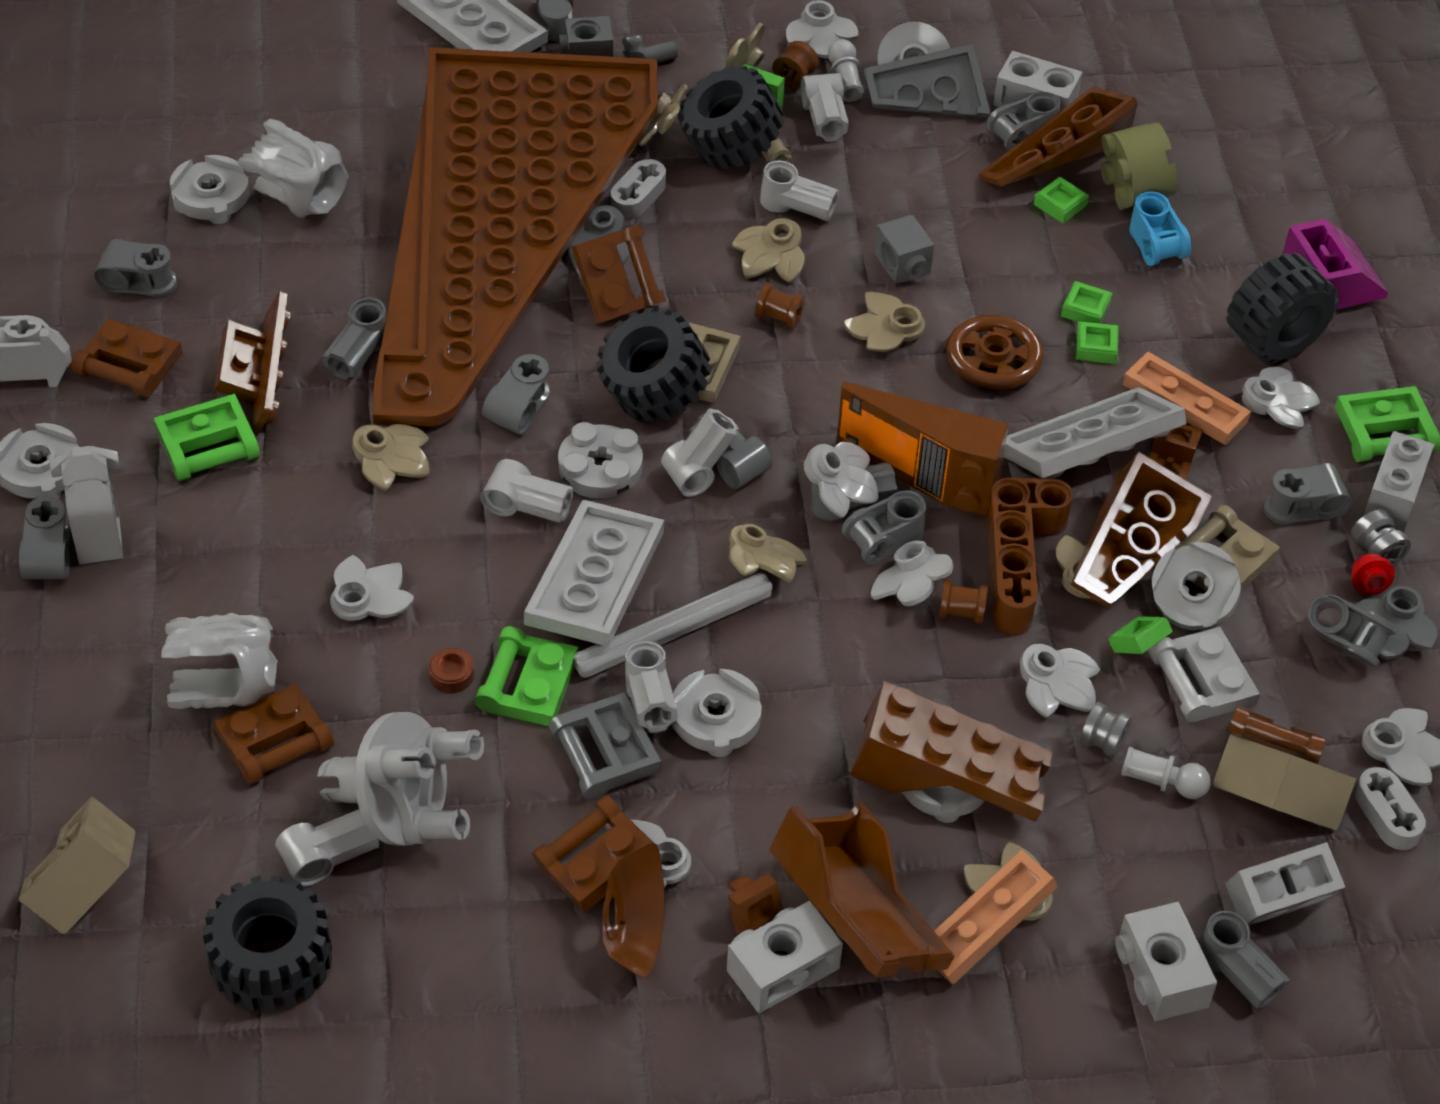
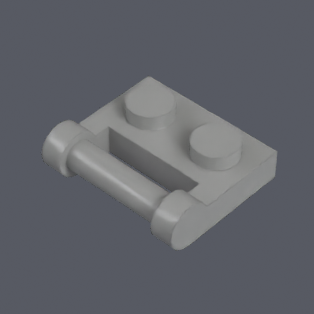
M1221 627L1173 640L1165 637L1148 649L1151 659L1155 664L1161 665L1181 700L1182 705L1180 709L1188 722H1197L1235 711L1237 706L1247 708L1257 705L1260 693ZM1179 659H1184L1205 697L1197 694L1178 661Z

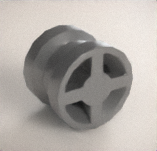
M1096 702L1084 725L1080 744L1086 747L1096 745L1103 748L1105 755L1115 758L1125 740L1132 716L1125 713L1116 715L1109 712L1106 705Z

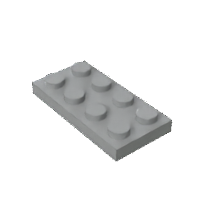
M397 0L399 5L458 49L532 52L548 42V30L507 0Z
M1137 387L1008 435L1004 457L1041 478H1056L1061 476L1066 469L1077 465L1093 464L1103 455L1114 451L1130 450L1135 447V443L1148 438L1167 436L1171 433L1172 429L1187 424L1185 409Z
M582 500L524 611V625L609 647L663 536L665 520Z

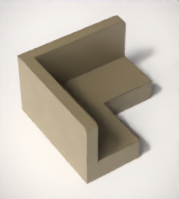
M1230 734L1213 780V786L1272 809L1337 830L1343 818L1356 778Z
M91 796L60 829L54 850L24 880L19 901L60 933H67L129 868L135 830Z

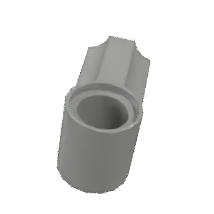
M841 74L802 76V105L805 110H810L816 136H821L825 142L838 141L843 134L848 133L849 126L843 104L844 89Z
M772 161L765 166L759 199L765 209L775 213L794 209L829 222L838 201V189L798 176L797 168L787 161Z
M709 408L685 441H680L670 446L662 456L661 463L684 496L694 497L700 495L712 485L715 474L711 468L737 435L736 432L739 428L735 422L719 410Z
M504 459L497 463L480 498L486 509L499 516H512L517 510L560 523L565 521L569 513L573 498V487L532 476L528 468L522 463Z
M634 643L625 652L626 692L632 699L639 726L647 728L650 733L666 731L671 723L677 721L678 712L666 671L665 651L657 643Z
M360 809L317 827L310 823L292 825L278 836L275 846L292 878L301 882L302 887H309L327 878L335 865L378 848L379 840L369 830Z

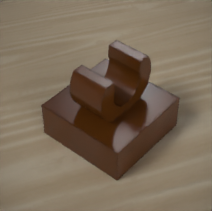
M768 873L754 881L743 875L728 884V888L733 892L728 895L735 932L738 935L749 929L755 931L771 922L779 912L784 910L778 882Z

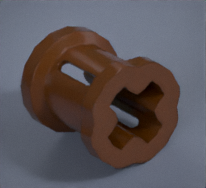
M765 283L756 303L755 316L760 319L768 316L785 322L790 329H795L803 313L805 295L798 293L796 296L775 290L773 284Z
M944 579L938 618L945 619L947 615L972 618L976 624H982L988 586L981 585L979 589L952 585L951 580Z

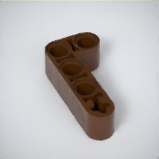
M1010 477L996 481L992 487L987 527L993 621L998 630L1007 635H1022L1028 632L1032 626L1038 595L1033 535L1054 536L1064 532L1067 528L1073 492L1069 485L1061 480Z

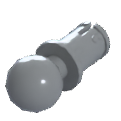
M836 40L828 48V59L832 64L831 73L841 74L844 101L854 102L859 100L863 96L862 93H864L859 77L861 66L856 59V48L848 40Z
M1133 747L1128 749L1121 773L1122 776H1129L1161 786L1160 791L1163 792L1166 790L1167 783L1175 785L1179 794L1187 799H1198L1204 796L1211 786L1210 775L1206 768L1200 764L1188 763L1179 768L1173 766L1175 756H1170L1169 759L1136 750Z

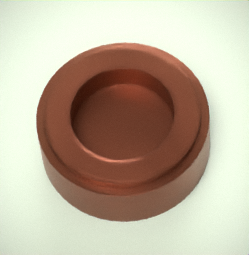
M445 648L436 652L429 661V678L432 685L445 693H457L468 688L474 680V662L470 654L459 648Z

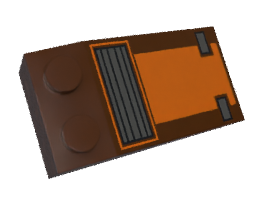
M844 381L841 387L836 444L841 443L844 439H851L855 445L866 451L870 457V464L891 463L895 472V478L945 506L987 516L992 487L996 481L1000 480L1009 424Z

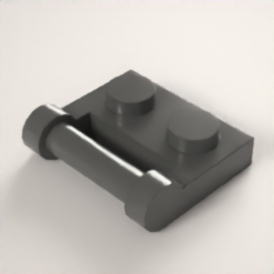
M625 692L557 715L549 723L548 727L554 739L561 741L580 778L578 786L586 800L599 799L610 789L661 772V760L643 726L638 725L635 711ZM589 729L608 767L596 771L577 734L579 730Z

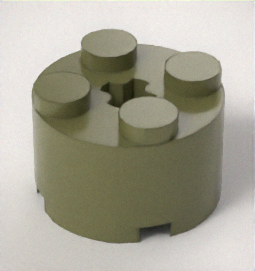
M1158 122L1145 123L1102 135L1101 142L1107 162L1101 164V173L1106 185H1114L1115 199L1120 210L1134 207L1136 198L1144 192H1158L1166 198L1176 193L1175 162L1168 164L1166 151H1170L1172 148L1166 132Z

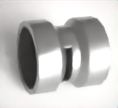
M1377 509L1364 515L1355 523L1350 533L1351 538L1358 547L1366 549L1368 554H1378L1388 559L1393 566L1408 554L1412 546L1411 541L1402 531L1395 530L1393 519L1383 509Z

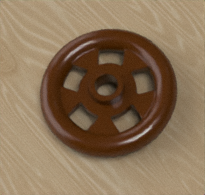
M982 315L968 319L952 331L946 345L947 358L952 369L965 381L985 389L1005 390L1021 386L1034 378L1043 363V347L1037 335L1025 324L1006 316ZM992 331L983 335L981 339L977 335L980 332ZM1010 338H1017L1023 345L1014 348ZM962 348H975V357L964 356ZM1014 359L1024 363L1017 370L1010 367ZM980 366H983L988 369L997 370V372L989 373L982 371L979 368Z

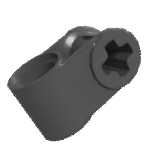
M1040 91L1009 105L1000 106L989 116L986 124L987 130L993 136L1000 137L1004 141L1005 149L1009 151L1060 112V99L1053 93Z
M123 239L109 241L94 272L96 283L101 288L113 293L124 292L161 298L174 292L178 283L175 273L170 270L171 254L167 247L160 244L129 242Z
M525 354L518 357L500 382L488 393L482 408V417L520 435L524 434L531 426L535 416L549 399V387L545 382L549 375L547 361L535 354Z
M1322 463L1312 467L1279 470L1273 477L1271 483L1273 493L1266 498L1263 510L1268 519L1280 525L1320 519L1331 520L1347 512L1352 505V499L1335 466L1330 463Z
M904 490L896 492L876 504L852 513L842 525V534L848 540H853L862 551L861 556L865 563L868 565L879 564L894 555L904 544L915 540H922L924 536L926 502L916 492Z
M38 497L32 500L26 507L23 540H21L19 548V569L22 580L68 579L70 531L65 523V506L61 500L55 497Z
M1332 594L1317 597L1311 603L1308 611L1309 621L1316 635L1341 648L1353 658L1375 668L1380 663L1377 657L1390 635H1395L1399 629L1380 615L1361 609ZM1327 608H1335L1342 613V619L1338 625L1327 628L1318 623L1319 614Z

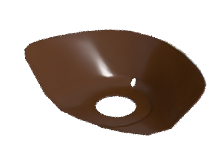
M654 842L648 843L620 858L610 871L603 911L602 941L609 957L641 978H646L656 962L665 918L662 864L658 845ZM611 898L614 899L615 921L612 928L609 923Z

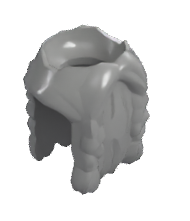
M268 119L263 123L267 134H261V140H255L251 153H244L243 157H240L238 163L244 170L260 175L253 188L260 194L270 196L283 205H287L290 212L297 217L304 218L308 215L328 214L337 205L349 179L340 151L332 144L312 141L300 132L286 127L280 120Z
M228 613L226 615L215 614L209 617L199 616L192 619L178 617L166 623L165 632L168 636L165 645L162 647L161 658L176 659L188 656L235 655L240 667L234 669H184L173 671L174 682L169 686L170 694L167 695L168 706L176 709L189 707L196 709L201 707L222 708L231 705L247 707L256 703L258 699L268 693L274 692L278 661L270 650L273 627L268 619L257 615Z

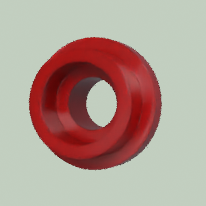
M1366 554L1357 559L1352 566L1351 583L1355 590L1363 595H1376L1390 587L1395 578V569L1391 562L1378 554Z

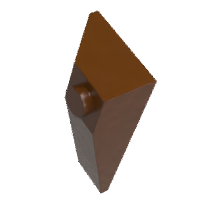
M1092 86L979 173L982 181L1002 187L1102 152V135L1132 127L1138 103L1133 96Z
M1138 452L1117 475L1101 507L1071 586L1109 608L1156 566L1168 551L1176 548L1198 527L1212 496Z

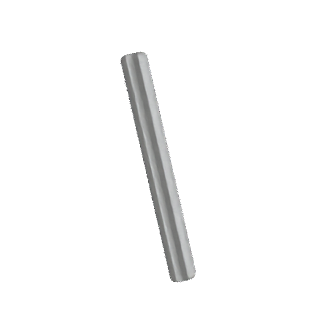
M755 574L613 637L609 647L596 644L574 655V666L581 677L587 678L625 661V652L634 643L653 642L662 645L770 597L771 590L773 589L772 584L766 574Z

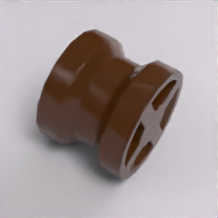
M793 41L774 60L772 70L775 75L785 78L784 86L798 88L801 86V77L812 74L819 65L817 53L810 45L802 41Z

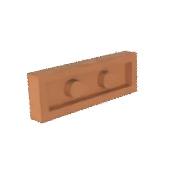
M1150 352L1141 357L1124 375L1122 385L1130 390L1140 387L1184 408L1188 424L1202 429V432L1224 445L1248 423L1250 410Z
M1021 849L934 930L955 956L948 969L937 971L954 985L1058 887L1054 877Z

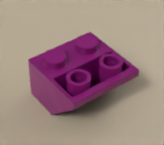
M1327 219L1289 227L1282 255L1297 253L1305 257L1337 289L1339 304L1336 309L1387 298L1388 291L1353 239Z

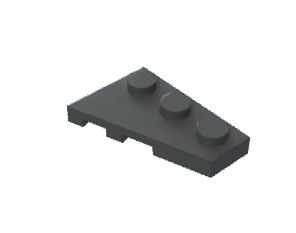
M973 44L864 68L863 73L872 108L989 118L991 115Z

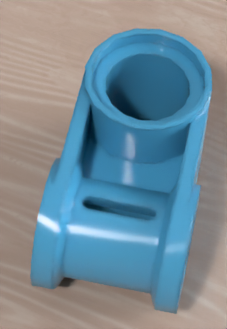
M1148 191L1139 194L1135 201L1129 232L1141 250L1147 265L1154 266L1159 264L1160 260L1176 256L1179 259L1188 258L1191 254L1190 235L1187 228L1180 222L1169 200L1158 192Z

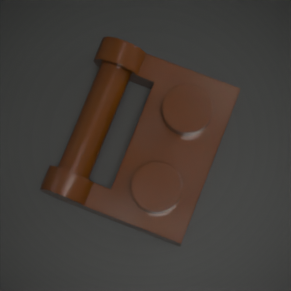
M641 224L571 247L597 324L666 301L663 290H658L641 239L644 236ZM626 242L643 293L641 297H633L616 246L618 244Z
M108 318L86 348L75 353L71 361V371L83 377H87L90 374L132 388L134 394L148 398L182 355L181 342Z
M297 683L214 721L215 732L249 785L262 780L264 773L317 748L322 752L334 746V739L328 726L324 721L320 720ZM307 731L306 734H304V735H302V736H300V737H298V738H296V739H293V740H291V741H289V742H287V743H285V744H283V745H281V746H278V747H276V748H274V749H272V750H270V751H268V752H265V753H263V754H261V755H259V756H257V757H254V755H256V754H258V753H261V752H263V751H265V750H267V749H269V748H271V747H274V746H276V745H278V744H280V743H282V742H284V741H287V740H289V739H291V738H293V737H295V736H297V735H299V734H302V733H304V732Z
M1238 706L1236 707L1228 733L1319 764L1327 738L1293 726L1290 730L1273 724V719Z
M605 795L595 803V810L548 846L542 844L532 852V856L540 868L584 913L606 896L610 871L619 859L648 843H653L619 809L617 804L608 795ZM607 823L612 827L564 866L559 862Z

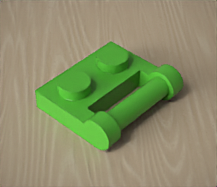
M1416 386L1342 395L1337 398L1335 409L1352 444V454L1356 462L1370 461L1373 456L1385 454L1391 437L1370 439V434L1415 429L1417 433L1409 434L1408 436L1433 443L1432 452H1437L1440 448L1438 430Z
M235 394L154 418L156 431L178 482L190 479L192 473L241 458H246L249 461L260 457L257 440ZM237 437L239 439V442L186 458L184 456V453Z
M504 627L497 641L500 648L485 685L479 687L474 703L485 712L549 726L550 721L558 715L575 669L574 655L579 652L578 647L529 636L516 627ZM515 656L528 657L513 696L503 694L502 689Z

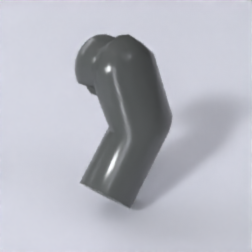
M637 34L626 36L622 40L625 49L622 52L627 58L657 59L658 64L678 57V50L674 41L650 47L643 46L642 37Z

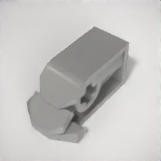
M0 316V381L47 379L48 387H57L66 368L72 361L70 346L61 334L50 328L42 319L35 316Z
M94 446L72 448L51 459L52 477L62 476L68 519L79 564L123 559L120 515L110 470L120 469L118 452Z

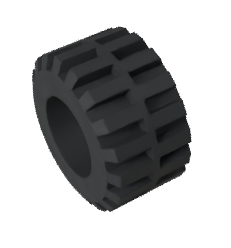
M739 65L736 68L728 66L721 71L711 72L710 76L696 82L697 85L694 88H690L686 93L687 98L681 101V111L678 114L679 125L700 159L714 168L721 166L722 169H729L732 165L739 167L745 165V162L748 160H755L761 152L767 151L772 146L770 144L772 141L777 140L780 135L779 129L783 127L784 123L782 108L762 74H759L754 68L748 69L747 66Z
M1289 253L1283 254L1279 258L1275 257L1263 266L1258 267L1243 281L1240 288L1233 295V301L1228 306L1227 312L1229 314L1226 320L1229 328L1261 361L1277 363L1281 360L1283 362L1304 351L1326 330L1336 313L1335 309L1339 304V299L1337 298L1339 294L1337 289L1305 257L1297 253L1293 255Z
M652 307L645 308L642 314H638L637 311L629 314L628 320L617 322L614 325L616 329L612 333L607 332L603 338L606 344L599 347L597 355L600 360L596 362L597 371L600 373L599 378L625 413H629L632 418L640 420L643 417L646 422H655L657 417H660L662 421L671 419V414L678 412L680 415L687 411L685 406L690 402L695 404L700 398L698 392L706 389L708 381L705 377L711 375V366L708 363L710 361L709 354L689 323L679 313L674 312L672 314L669 309L662 307L656 312ZM662 359L655 367L645 371L652 363Z
M271 875L270 881H262L261 876L250 878L251 884L246 886L238 882L231 886L232 894L227 896L222 893L215 900L216 909H209L205 917L207 926L203 927V940L214 985L219 992L225 991L226 999L234 1005L242 1000L243 1007L246 1010L255 1011L257 1006H264L265 1012H276V1005L285 1004L286 1009L297 1006L296 999L300 996L305 1000L310 998L314 994L313 984L322 986L327 978L326 969H331L332 945L325 907L322 902H318L317 894L312 889L308 888L303 891L302 883L291 879L287 884L283 883L282 876ZM278 934L291 938L285 946L272 952L257 953L245 949L253 940L264 935Z

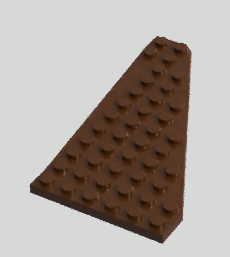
M428 48L427 86L387 310V319L374 380V425L407 424L410 426H437L449 421L458 414L657 115V59Z

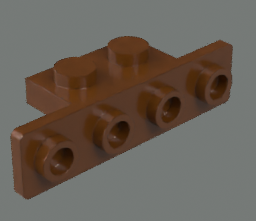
M282 291L278 292L265 315L263 332L228 320L222 332L214 390L227 395L235 394L238 399L253 403L250 427L255 435L260 433L266 422L271 424L274 421L279 408V400L274 399V395L283 377V369L278 368V365L285 353L287 340L282 338V334L286 330L291 316V310L286 309L288 293Z

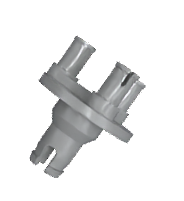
M411 712L387 713L378 718L367 730L357 756L333 757L321 764L317 777H337L340 788H324L319 793L325 800L333 803H358L361 815L369 830L379 840L389 845L429 844L434 839L462 840L467 837L470 830L469 815L463 809L442 810L447 788L446 762L448 760H478L484 752L483 737H478L480 732L475 729L448 732L442 727H431L425 719Z

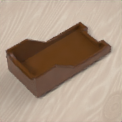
M886 681L883 682L863 720L865 723L858 755L849 775L891 793L951 786L1029 820L1037 821L1043 810L1045 799L1044 795L1037 793L1040 788L1039 778L1044 777L1048 771L1052 752L1041 748L1036 743L1025 741L1003 732L991 724L982 723L963 715L949 706L940 705L916 695L909 689L897 687Z
M858 801L851 811L842 816L807 818L798 806L795 805L789 808L769 851L782 865L785 873L792 877L808 896L813 906L819 909L834 927L837 935L860 958L864 967L875 978L894 976L897 969L906 967L914 972H923L926 968L930 971L948 969L955 956L899 892L888 831L861 801Z

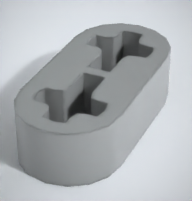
M652 159L638 161L613 186L611 190V206L617 208L622 213L624 219H634L641 216L664 191L666 187V168L664 165Z
M1381 767L1365 770L1358 781L1355 798L1380 838L1388 846L1398 850H1409L1417 846L1424 832L1426 820L1415 801L1393 772ZM1370 786H1373L1376 790L1371 791ZM1382 790H1385V791H1386L1385 797L1383 796V794H1382L1380 791H1382ZM1395 820L1400 825L1399 827L1394 826ZM1409 826L1411 829L1407 831L1404 827Z

